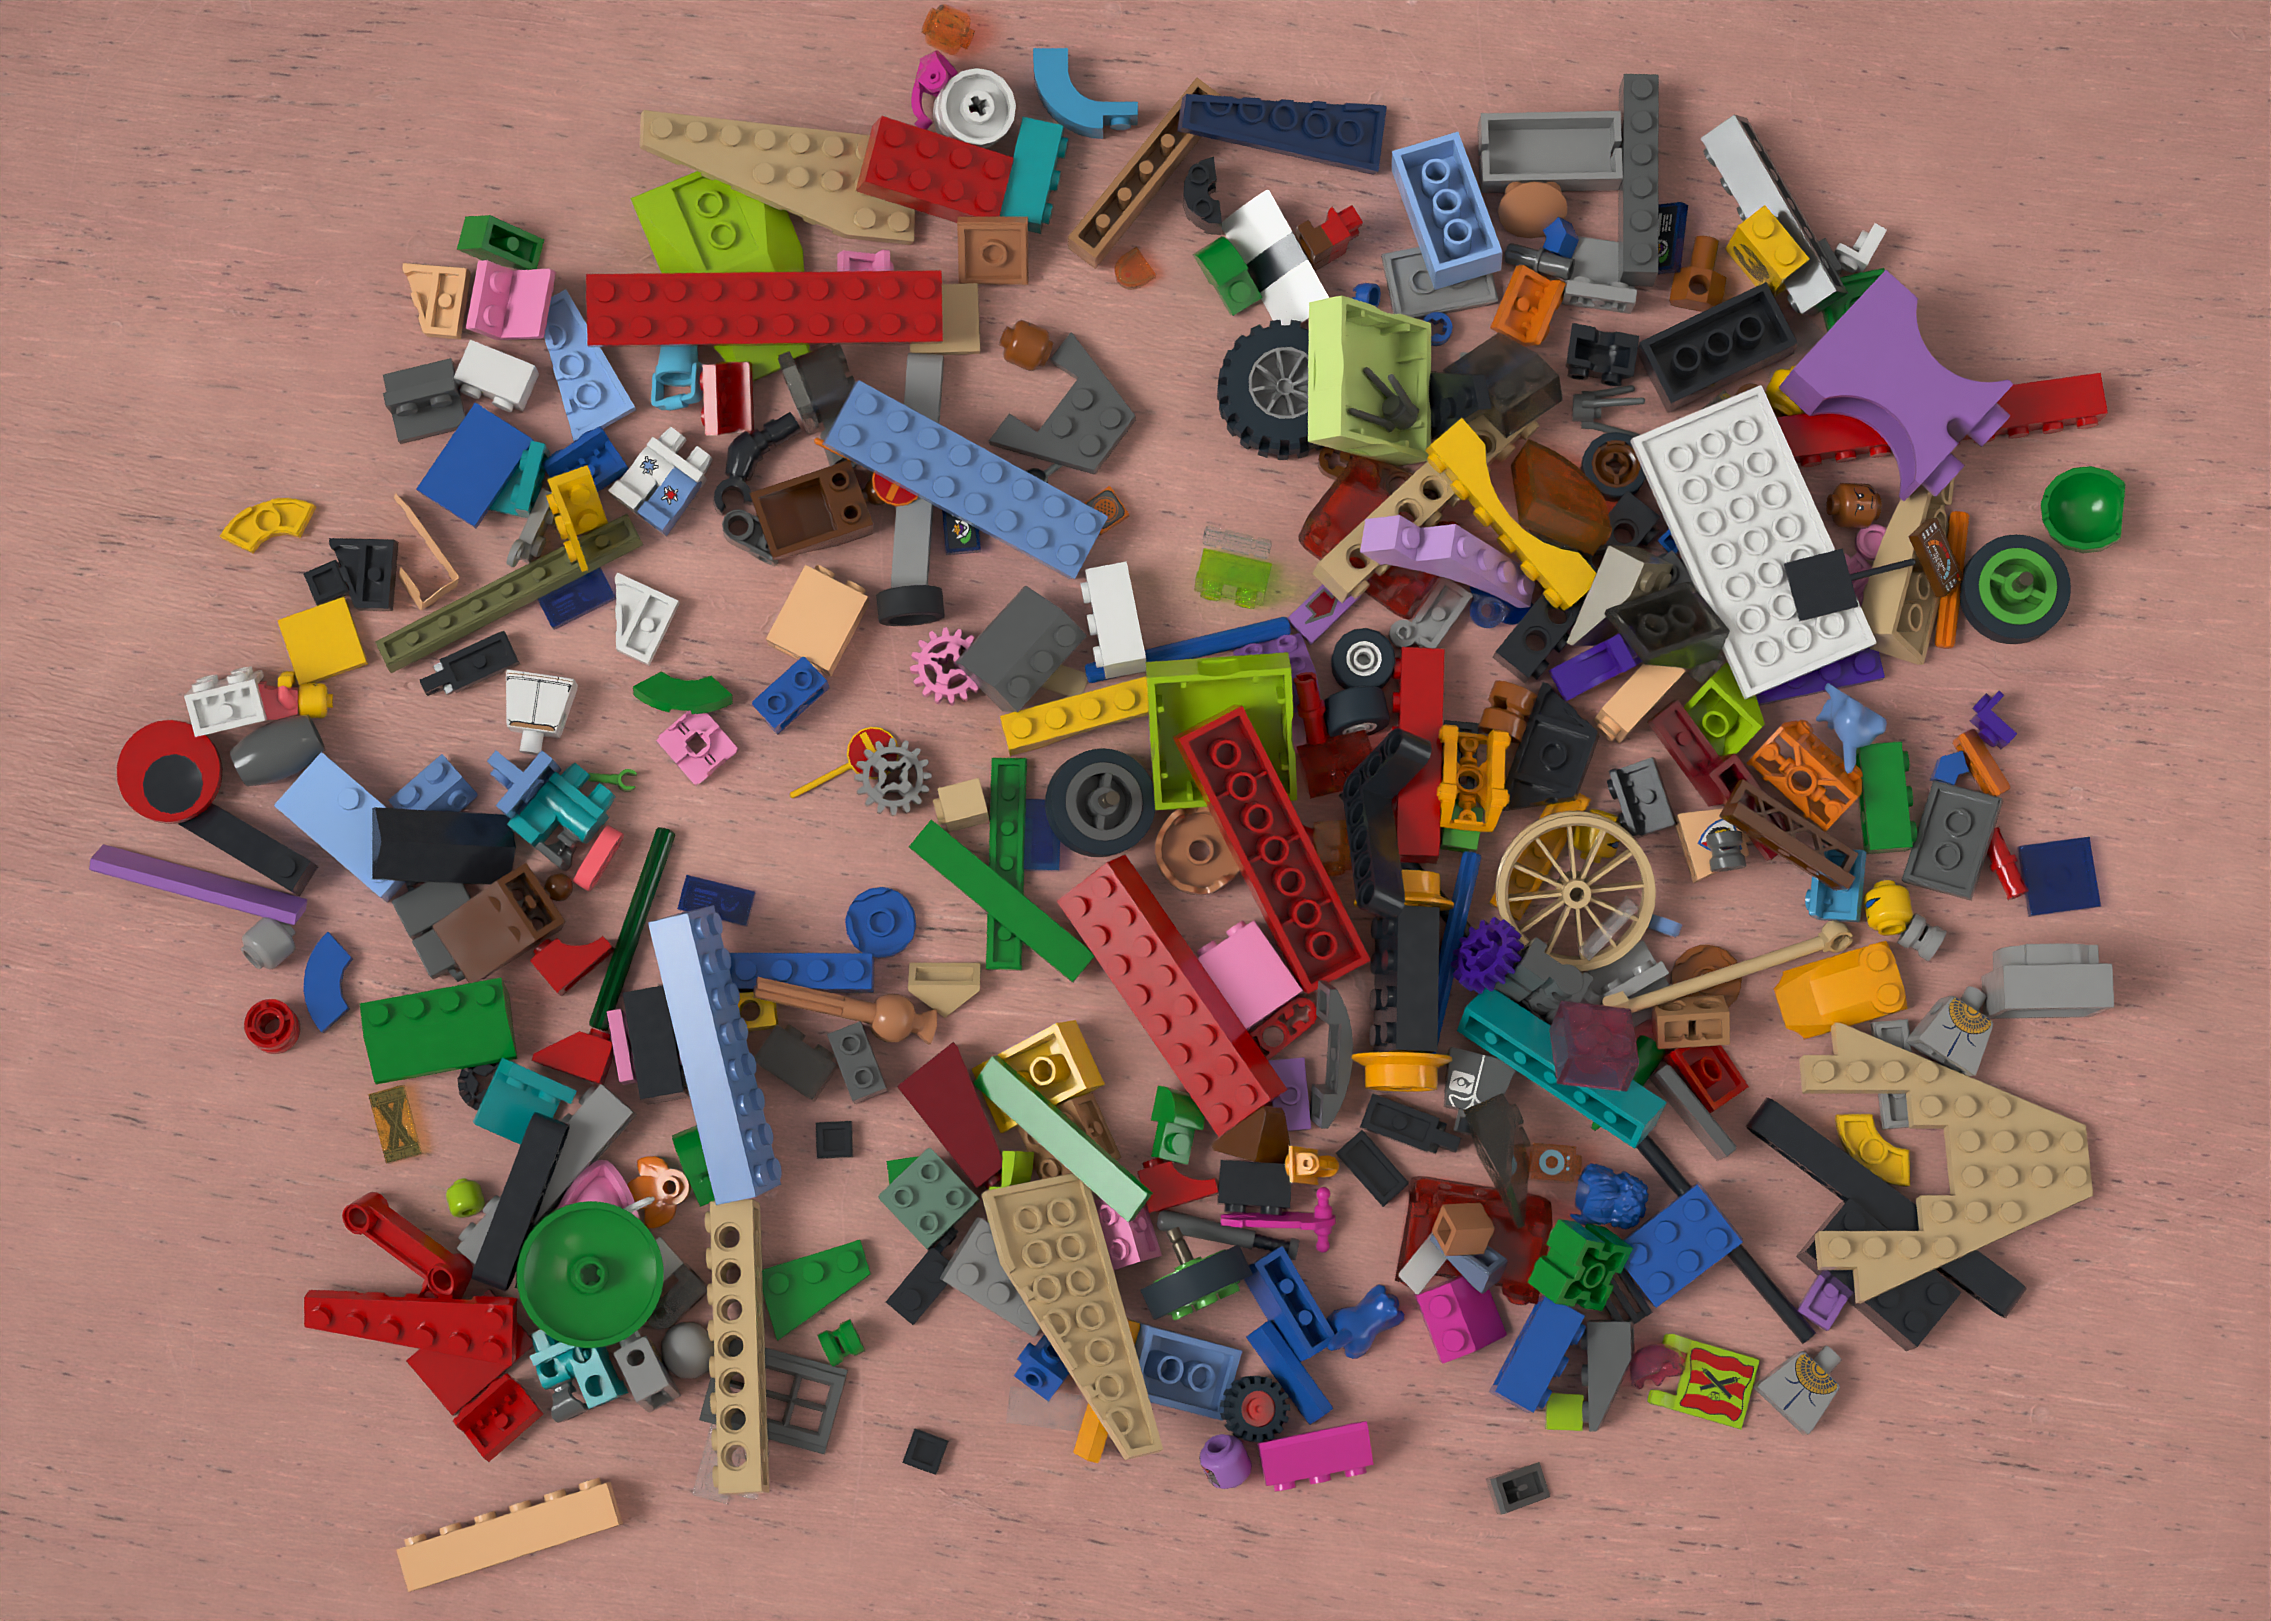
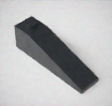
M213 803L200 815L178 824L299 897L318 868L310 860Z

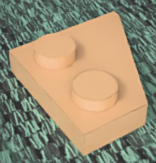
M403 263L402 269L408 278L412 290L410 294L414 306L418 309V319L423 333L427 337L461 340L471 272L467 268Z

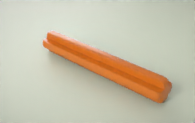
M1952 511L1949 515L1947 541L1963 574L1970 516L1966 512ZM1961 582L1949 594L1940 597L1935 636L1936 647L1950 649L1955 645Z

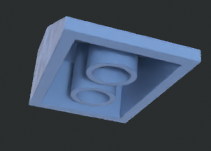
M1138 1322L1141 1326L1135 1343V1350L1150 1402L1223 1421L1220 1413H1224V1407H1220L1221 1400L1225 1401L1224 1391L1232 1387L1231 1383L1235 1379L1242 1350Z

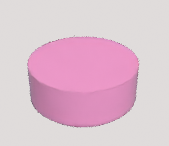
M1872 524L1858 532L1855 537V549L1864 559L1875 560L1886 528L1879 524Z

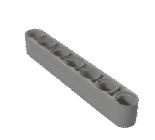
M908 353L904 405L940 424L944 355ZM920 497L908 505L896 506L891 588L928 585L934 505Z

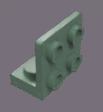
M931 1148L926 1149L878 1196L880 1201L928 1251L980 1202V1199Z

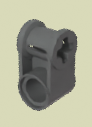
M740 509L728 512L722 522L726 540L769 565L777 566L779 561L778 559H772L758 517ZM738 520L746 522L749 526L747 532L740 536L733 535L729 531L730 525Z

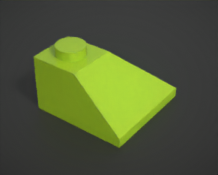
M1727 662L1684 705V709L1719 756L1737 754L1765 725L1756 695L1746 700L1744 699Z

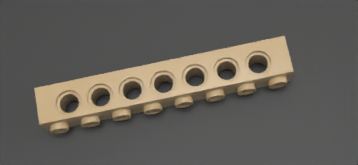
M1514 382L1491 402L1492 409L1468 423L1485 444L1487 452L1486 464L1489 474L1492 471L1489 466L1496 459L1502 463L1516 449L1513 444L1520 437L1527 440L1540 426L1537 420L1543 410ZM1496 422L1506 423L1511 431L1503 432L1499 430ZM1427 461L1366 519L1399 515V512L1404 511L1412 515L1414 518L1412 523L1420 528L1433 527L1442 519L1443 515L1440 512L1448 504L1454 508L1462 500L1451 489L1450 484L1452 481L1444 472L1439 474ZM1431 489L1435 491L1438 499H1428L1424 495L1423 490ZM1365 520L1319 561L1312 573L1341 603L1350 596L1357 599L1369 587L1370 584L1367 580L1375 572L1381 576L1392 566L1388 564L1380 565L1360 553ZM1349 558H1360L1364 562L1365 568L1358 569L1353 567Z
M753 1199L739 1200L720 1205L710 1202V1211L705 1213V1228L707 1233H711V1247H708L706 1250V1263L708 1269H712V1283H709L707 1286V1299L709 1305H713V1320H709L708 1335L710 1341H714V1356H710L709 1371L711 1378H715V1392L711 1393L710 1407L712 1414H716L717 1429L712 1430L711 1434L713 1451H717L718 1466L713 1467V1485L715 1488H718V1494L726 1496L769 1493L760 1203ZM737 1229L740 1234V1240L736 1246L728 1248L725 1243L726 1235L731 1230ZM738 1265L741 1269V1277L736 1283L729 1284L726 1279L727 1271L732 1266ZM739 1301L742 1305V1313L736 1320H730L727 1314L728 1308L732 1303ZM741 1338L743 1350L738 1356L732 1357L728 1349L729 1344L733 1339ZM741 1374L745 1381L744 1387L740 1392L733 1393L730 1389V1381L733 1376ZM742 1410L746 1417L745 1424L741 1429L734 1430L731 1426V1417L735 1412ZM743 1447L746 1450L747 1459L743 1465L736 1467L732 1462V1454L737 1448Z

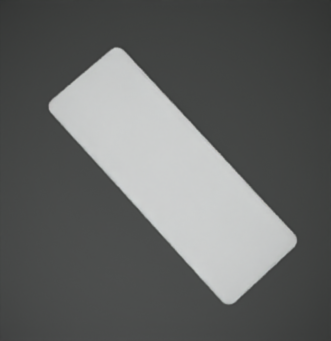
M1433 1232L1399 1273V1277L1417 1295L1447 1259L1430 1241Z

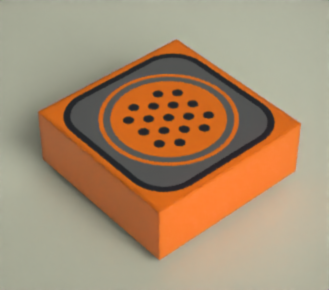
M1110 486L1084 502L1086 505L1108 516L1099 533L1100 536L1129 517L1128 511Z

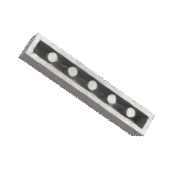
M602 1084L597 1089L593 1086L590 1087L580 1098L579 1103L582 1106L573 1116L568 1113L561 1119V1121L570 1124L569 1133L533 1228L556 1208L574 1180L588 1166L600 1158L637 1115ZM498 1195L494 1196L484 1207L483 1212L486 1215L477 1225L473 1222L469 1224L458 1238L462 1242L457 1249L474 1264L477 1261L500 1200Z

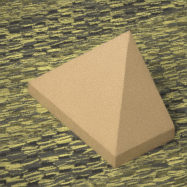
M909 963L908 991L933 1010L937 1009V1013L946 1018L980 991L981 963Z

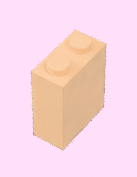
M805 565L773 624L766 641L769 646L797 660L805 657L818 671L831 677L870 601L868 596L864 595L866 590L851 581L843 584L833 579L835 574L820 565H816L814 569Z
M1659 647L1599 711L1594 719L1598 724L1596 727L1598 732L1607 740L1612 742L1615 739L1620 744L1685 673V670Z

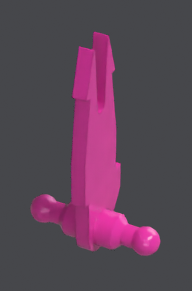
M1321 1187L1316 1193L1318 1204L1314 1207V1213L1282 1212L1281 1216L1260 1214V1212L1221 1214V1226L1314 1230L1318 1235L1316 1249L1324 1253L1330 1248L1328 1236L1332 1233V1226L1336 1224V1216L1332 1214V1207L1329 1205L1330 1190L1326 1187Z

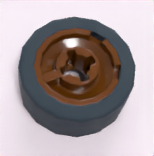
M1611 432L1602 434L1591 442L1582 457L1580 467L1582 481L1591 494L1601 500L1617 502L1627 490L1633 495L1638 492L1645 482L1646 476L1630 442L1634 437L1625 433ZM1615 461L1620 464L1621 469L1617 474H1614V470L1608 466L1610 462Z

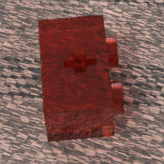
M1365 729L1328 738L1322 744L1296 746L1301 774L1310 799L1343 791L1347 777L1373 751Z

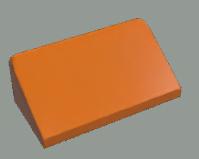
M1975 729L1964 732L1953 740L1952 744L1957 752L1963 751L1967 767L1984 794L1997 797L2011 788Z

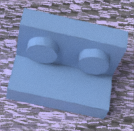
M496 750L487 760L494 768L490 774L508 789L496 806L510 819L516 814L519 815L527 807L539 790L549 782V778L555 772L559 774L562 770L542 750L524 772Z

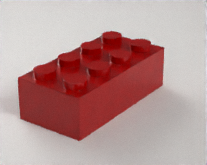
M881 116L872 126L856 191L957 223L958 217H999L1014 158Z

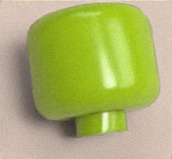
M462 1178L456 1180L454 1185L447 1189L446 1199L450 1213L454 1217H470L484 1209L485 1200L478 1182Z

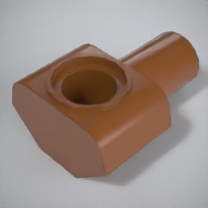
M1704 235L1695 237L1690 267L1675 268L1669 299L1672 306L1704 312L1722 303L1727 277L1714 271L1719 240ZM1701 284L1706 288L1707 292L1697 295L1690 290L1689 286Z

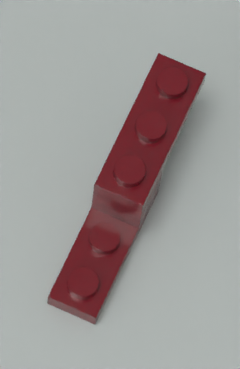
M1673 700L1647 721L1708 807L1726 804L1735 786L1741 779L1762 791L1735 753L1723 756L1717 754L1679 700ZM1744 792L1739 802L1757 813L1754 797ZM1764 805L1765 810L1771 809L1768 806ZM1777 812L1766 814L1769 822L1786 831L1784 819ZM1748 836L1766 861L1772 860L1778 855Z

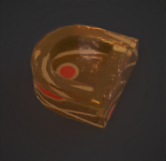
M1137 246L1121 256L1115 265L1117 283L1128 290L1141 288L1156 278L1155 272Z

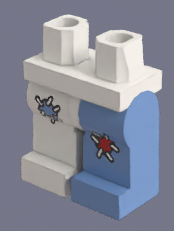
M672 427L666 430L658 440L652 437L647 443V447L642 450L619 481L617 480L608 490L613 498L635 514L640 515L643 520L666 537L694 499L699 489L707 481L704 474L713 460L708 453L698 446L695 447L686 460L677 455L687 439Z

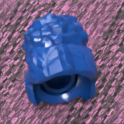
M1590 1163L1583 1169L1578 1179L1579 1183L1575 1198V1207L1579 1209L1581 1214L1570 1213V1217L1575 1222L1585 1226L1586 1224L1605 1225L1611 1223L1612 1227L1627 1230L1636 1226L1640 1222V1218H1644L1646 1212L1645 1203L1648 1201L1649 1194L1647 1193L1648 1187L1642 1180L1630 1175L1626 1171L1615 1174L1611 1168Z

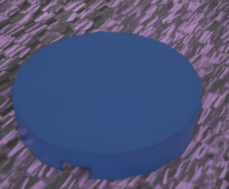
M885 887L871 888L857 895L850 905L845 918L847 935L854 947L862 953H872L874 958L878 959L893 957L904 951L913 940L917 926L915 911L908 899L901 893Z

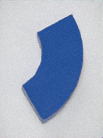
M329 932L320 939L313 949L304 974V997L307 1009L315 1025L322 1033L327 1031L350 1010L343 997L342 980L344 972L353 958Z

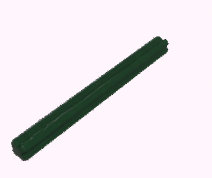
M658 827L655 831L589 1021V1025L592 1028L601 1031H607L609 1028L607 1011L615 1010L675 838V833L672 830Z

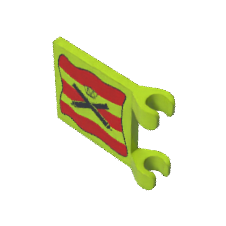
M1665 1334L1662 1341L1664 1348L1686 1353L1675 1395L1652 1389L1649 1391L1647 1402L1742 1430L1760 1360L1679 1335Z

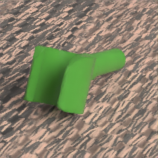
M625 769L619 775L588 773L591 776L588 781L618 785L619 789L624 792H631L635 789V786H625L621 781V778L625 775L637 776V773L632 769Z

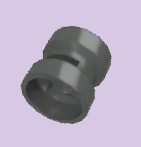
M1725 831L1706 835L1707 847L1712 852V858L1709 860L1711 872L1731 871L1746 867L1745 856L1740 851V845L1743 842L1741 831Z

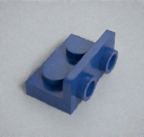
M801 657L752 701V705L778 735L830 687L827 680L805 657Z

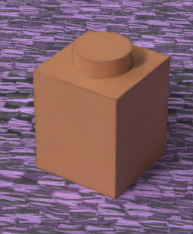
M1481 1203L1442 1205L1432 1232L1445 1256L1484 1254L1488 1242L1493 1236L1495 1227Z

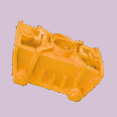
M1442 725L1439 729V739L1441 743H1444L1442 760L1444 762L1443 781L1437 787L1438 800L1441 801L1442 808L1440 827L1493 832L1502 809L1509 803L1510 798L1508 790L1504 789L1505 749H1508V746H1510L1511 736H1509V732L1493 729L1488 736H1485L1483 734L1458 732V726ZM1457 742L1459 743L1461 753L1465 755V757L1460 759V764L1457 762ZM1479 744L1487 745L1486 761L1477 767V759L1473 755L1476 753ZM1463 776L1472 777L1477 782V787L1465 789L1459 784L1458 779ZM1459 798L1458 804L1463 808V811L1459 814L1458 819L1451 820L1455 800ZM1476 801L1485 810V823L1477 822L1475 813L1471 811V808L1476 806Z

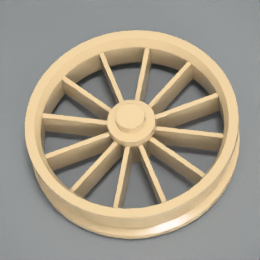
M1564 811L1536 820L1512 840L1503 854L1498 867L1495 894L1501 919H1505L1522 935L1519 941L1524 946L1530 940L1523 932L1565 904L1544 952L1562 965L1568 964L1576 967L1579 971H1589L1617 961L1639 942L1649 926L1653 915L1656 887L1653 871L1647 856L1626 829L1599 814L1586 811ZM1572 826L1597 828L1599 833L1581 871H1576ZM1561 827H1567L1571 871L1564 873L1539 838L1541 835ZM1606 832L1620 840L1628 848L1591 876H1586ZM1534 840L1537 841L1561 874L1558 880L1516 862L1521 853ZM1630 856H1634L1641 874V881L1591 885ZM1513 867L1555 885L1556 890L1508 894L1509 880ZM1642 888L1641 902L1637 915L1591 895V893ZM1558 897L1557 900L1519 927L1514 922L1509 902ZM1589 901L1594 902L1634 921L1628 930L1614 942L1587 904ZM1583 907L1611 943L1610 946L1584 955L1579 910ZM1571 908H1574L1579 956L1552 953L1551 950Z

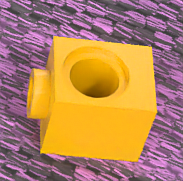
M753 992L739 993L738 1008L740 1016L742 1008L746 1004L756 1003L760 1006V1014L757 1019L753 1021L745 1020L748 1032L779 1028L775 1002L753 998Z

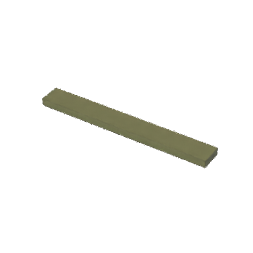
M628 514L578 538L589 570L582 572L577 560L570 562L565 546H562L375 641L390 673H393L639 548L643 543Z

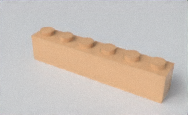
M600 1478L580 1483V1491L566 1495L565 1489L544 1495L545 1502L532 1506L530 1500L509 1506L510 1514L497 1517L496 1512L493 1511L474 1517L476 1524L463 1529L461 1523L458 1522L439 1528L441 1536L427 1540L424 1533L405 1539L406 1547L396 1551L408 1592L623 1524L611 1482L601 1484Z

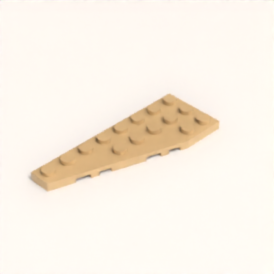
M643 110L641 113L640 149L674 164H682L701 172V176L711 180H719L730 185L731 189L778 210H787L802 217L803 221L812 225L818 224L832 230L833 234L842 238L911 245L914 242V209L856 191L870 135Z
M1072 1173L985 1191L982 1194V1199L1000 1265L1123 1458L1129 1460L1162 1451V1443L1091 1189Z

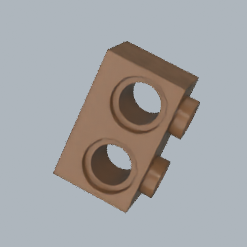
M1724 996L1680 997L1653 1006L1652 1033L1657 1048L1670 1049L1730 1045V1012Z

